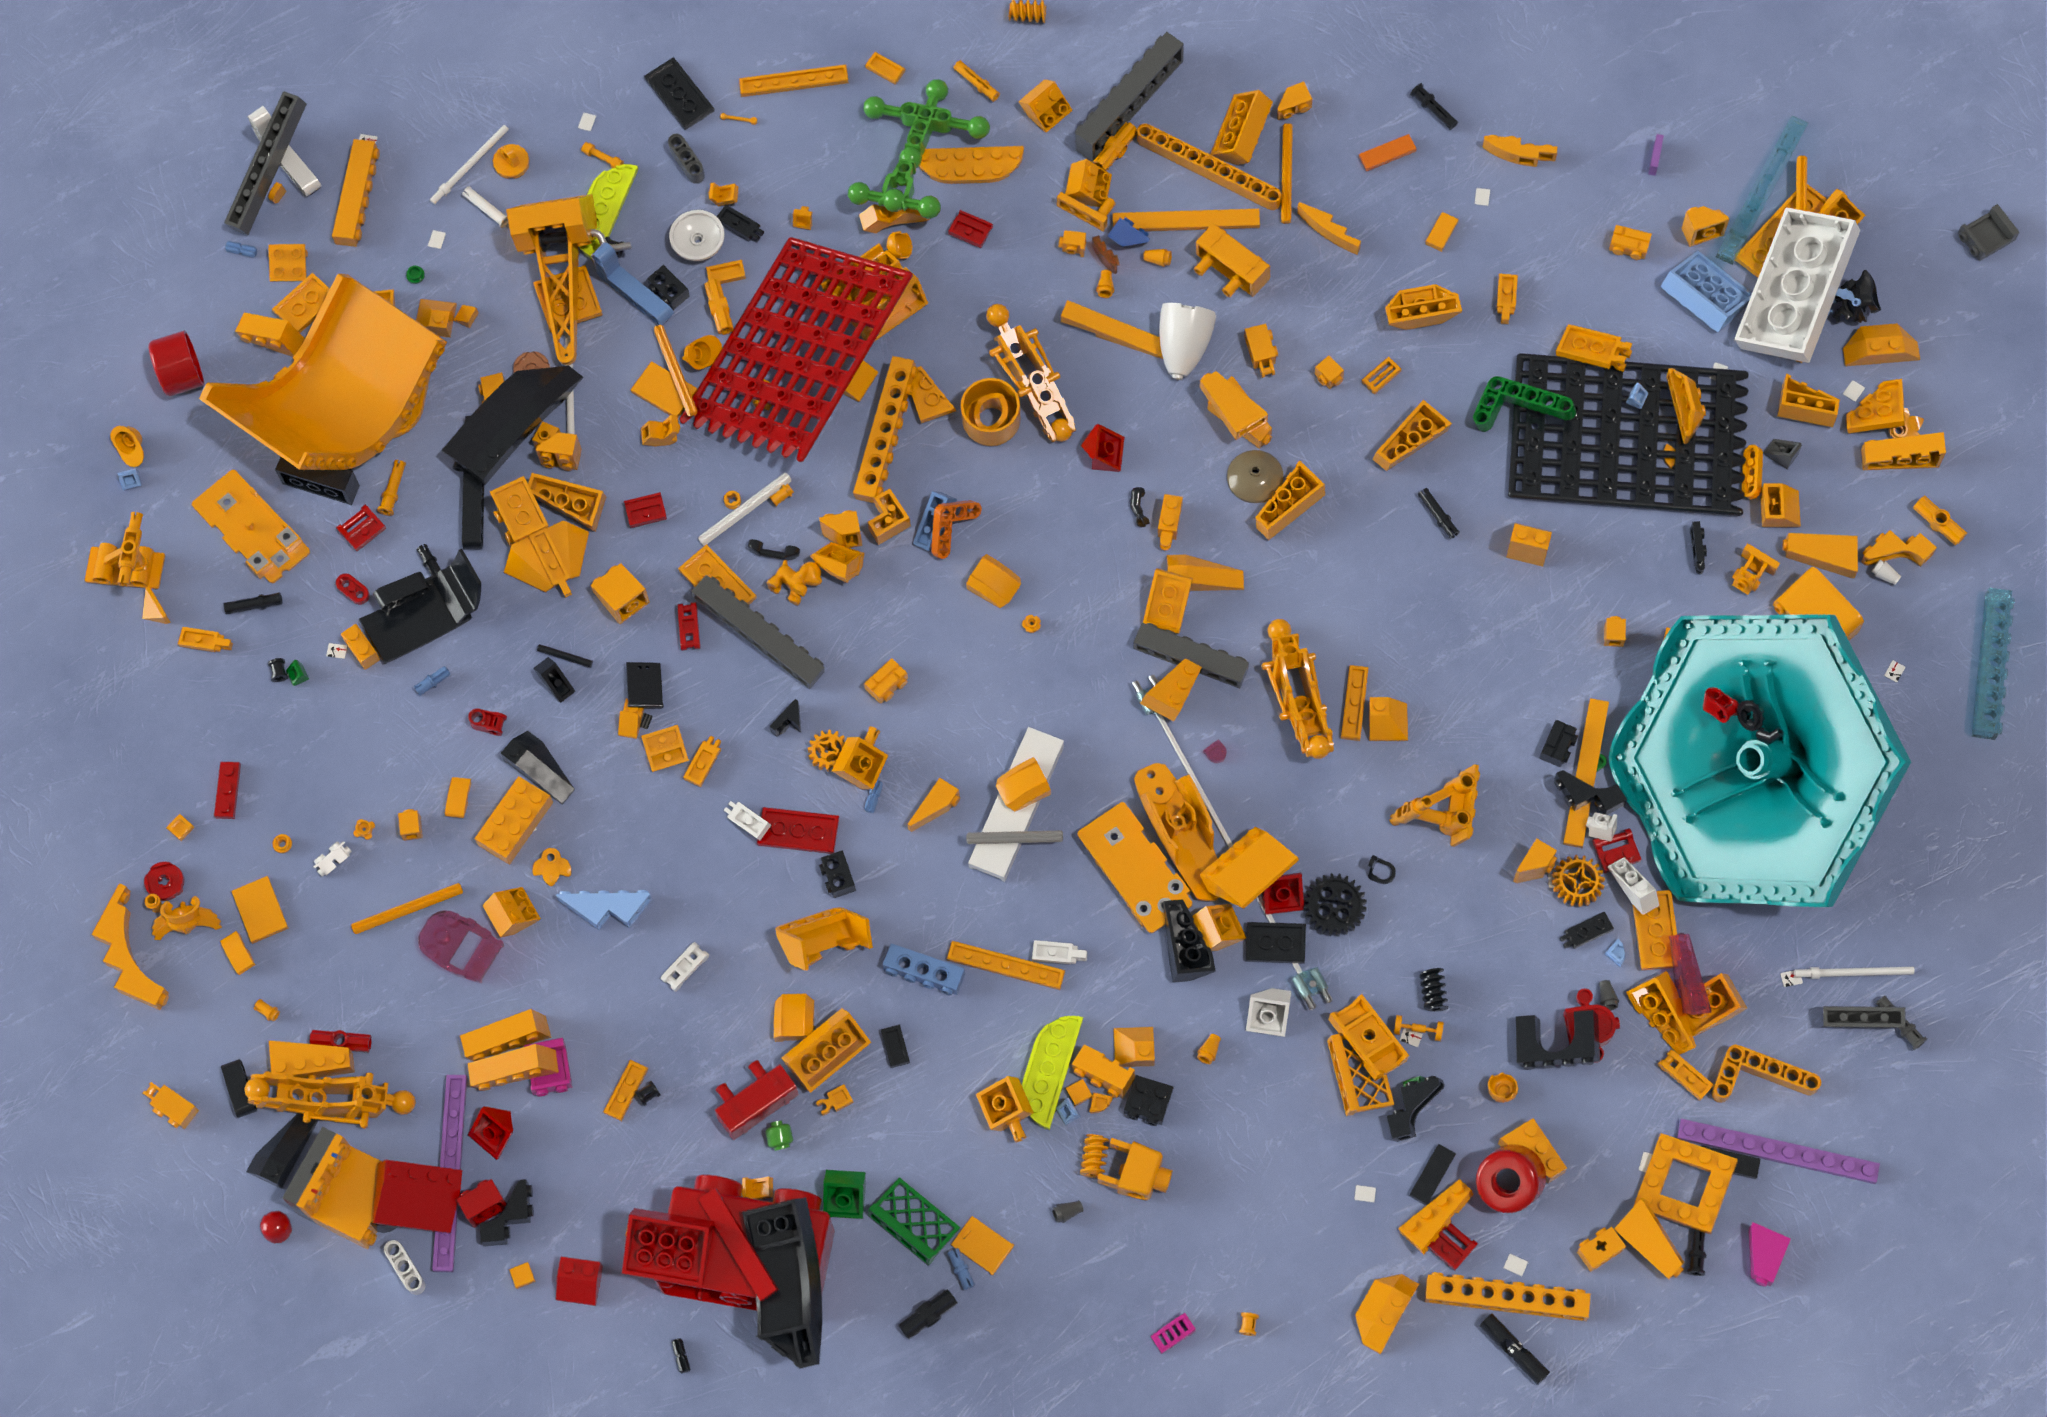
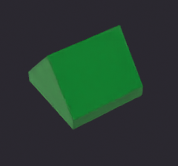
M294 660L286 670L293 686L309 680L302 663L298 660Z

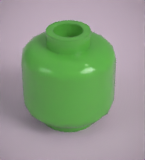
M782 1120L770 1123L771 1127L765 1130L768 1146L774 1148L775 1151L790 1147V1144L793 1142L791 1126L787 1123L783 1124Z

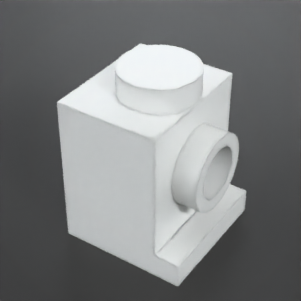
M1595 812L1593 817L1589 816L1586 827L1589 828V836L1612 841L1617 829V815L1609 816Z

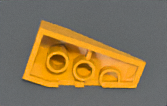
M1186 554L1167 555V571L1193 578L1190 591L1244 590L1242 570Z
M1667 971L1626 992L1635 1010L1649 1020L1651 1027H1655L1662 1034V1038L1679 1055L1696 1047L1677 989Z

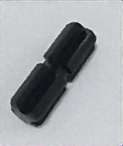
M681 1338L672 1341V1346L677 1357L676 1361L681 1374L687 1373L691 1369L688 1358L685 1355L686 1351L683 1340Z

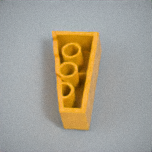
M1944 432L1884 440H1869L1864 442L1861 448L1863 470L1939 468L1946 454Z
M1299 460L1292 473L1288 474L1282 486H1279L1275 491L1272 499L1268 500L1255 517L1256 528L1270 540L1325 496V484Z
M533 1009L460 1035L465 1057L472 1061L485 1059V1057L497 1055L527 1044L552 1038L546 1016Z
M269 1040L271 1075H286L290 1073L294 1074L293 1077L308 1079L309 1075L321 1078L355 1073L353 1053L347 1047Z
M538 1044L468 1063L470 1086L478 1088L479 1091L489 1090L493 1086H503L512 1082L559 1073L556 1050Z

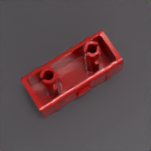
M759 1060L752 1062L748 1068L757 1080L735 1096L726 1083L716 1088V1092L725 1102L715 1109L716 1117L733 1141L746 1134L752 1127L782 1106H786L799 1095L797 1086L780 1064L767 1073Z

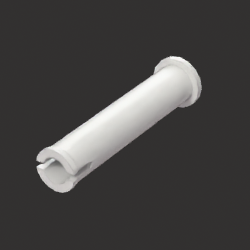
M470 186L464 189L467 193L463 192L462 195L496 221L500 228H504L509 224L506 215Z

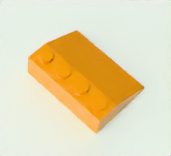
M1254 827L1239 841L1235 842L1230 849L1220 855L1215 862L1209 865L1200 874V877L1208 892L1244 909L1297 863L1299 858L1268 832Z

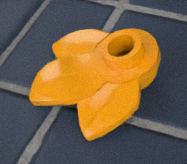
M1904 408L1905 426L1889 428V433L1892 438L1920 435L1917 431L1921 428L1924 419L1918 416H1910L1908 408ZM1896 428L1901 430L1900 434L1896 433Z
M547 848L543 851L541 858L535 861L533 875H542L544 881L552 887L558 881L560 875L571 876V866L567 859L561 857L557 849ZM549 854L554 855L555 858L553 861L548 860Z

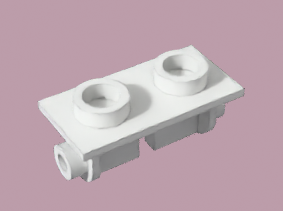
M344 841L341 843L335 842L329 848L330 852L326 856L321 854L314 860L316 864L313 868L318 866L320 869L317 872L322 877L324 875L327 876L336 868V865L332 862L334 859L340 864L350 856L349 854L352 851L348 846L345 848L342 846L345 843Z

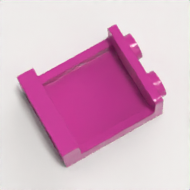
M558 1038L533 1043L556 1050L559 1073L531 1078V1092L533 1095L542 1097L548 1095V1092L556 1091L557 1093H563L568 1091L569 1088H573L564 1039Z

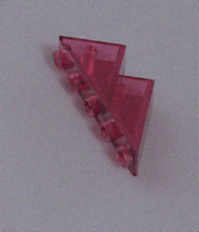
M1678 933L1677 935L1669 936L1675 987L1680 989L1682 1012L1690 1015L1712 1013L1690 935Z

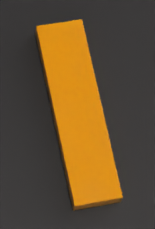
M1349 666L1341 739L1360 741L1369 667Z

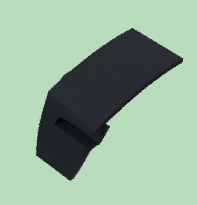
M459 549L451 565L431 577L425 579L422 572H417L375 590L373 596L381 609L359 618V621L385 664L436 640L472 619L470 613L476 611L480 603L481 581L463 549Z

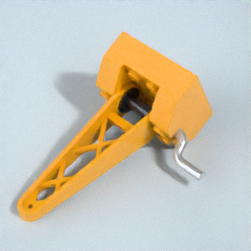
M593 194L523 204L506 209L510 234L517 252L523 251L524 255L536 252L556 356L563 365L573 364L577 356L578 246L592 244V240L597 238L600 246L604 242L607 243L604 234L597 230ZM565 225L566 231L544 234L543 230L546 227L559 228ZM568 242V253L546 257V251L550 248L551 244ZM631 242L609 244L615 251L632 249ZM568 262V267L560 281L548 269L549 264ZM568 275H569V292H568V290L563 286V284H564V282H565V280H566V278H567ZM550 277L557 283V287L555 288L553 294L551 290ZM560 289L569 297L570 312L564 323L556 316L553 303ZM557 322H558L559 325L561 326L559 332H558V328H557ZM569 322H570V331H569V329L567 328V325L569 324ZM564 331L570 336V342L566 349L560 344V338Z

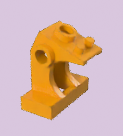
M1747 543L1741 556L1748 561L1744 567L1738 568L1733 574L1732 578L1735 580L1732 586L1747 595L1752 590L1755 592L1761 583L1759 579L1766 571L1774 576L1780 563ZM1749 569V570L1753 571L1754 573H1756L1757 575H1754V574L1750 573V572L1747 571V570Z

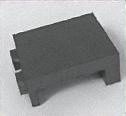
M1998 204L1993 206L1989 213L1967 226L1965 224L1961 225L1958 231L1960 240L1966 243L1970 253L1979 262L2014 242L2019 234L2018 229Z

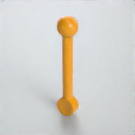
M726 113L720 115L722 120L746 121L752 125H756L758 122L756 117L750 119L730 116Z

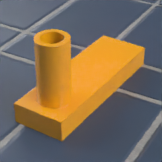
M1062 192L1057 196V207L1103 232L1107 227V216L1116 204L1113 199L1107 197L1098 211H1095Z

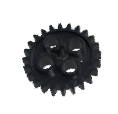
M1331 873L1330 879L1323 875L1322 882L1316 879V886L1310 884L1309 888L1311 891L1306 890L1305 895L1308 897L1304 898V903L1307 905H1304L1303 910L1308 911L1305 914L1306 918L1311 917L1309 924L1316 923L1315 930L1321 927L1322 934L1328 930L1329 936H1332L1334 931L1339 937L1341 931L1347 935L1348 928L1354 931V924L1360 926L1361 922L1359 919H1364L1365 917L1361 912H1366L1367 907L1362 906L1367 904V900L1361 899L1365 896V892H1359L1361 885L1355 887V880L1348 882V876L1343 880L1340 873L1337 878H1334V875ZM1329 891L1332 896L1324 897L1322 892ZM1349 894L1351 899L1343 900L1341 895ZM1333 902H1337V908L1333 907ZM1325 909L1329 914L1322 916L1319 911ZM1345 912L1349 917L1341 919L1338 914Z

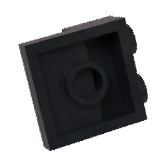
M1136 1075L1124 1108V1114H1127V1117L1133 1120H1138V1118L1146 1120V1123L1152 1126L1162 1125L1174 1086Z

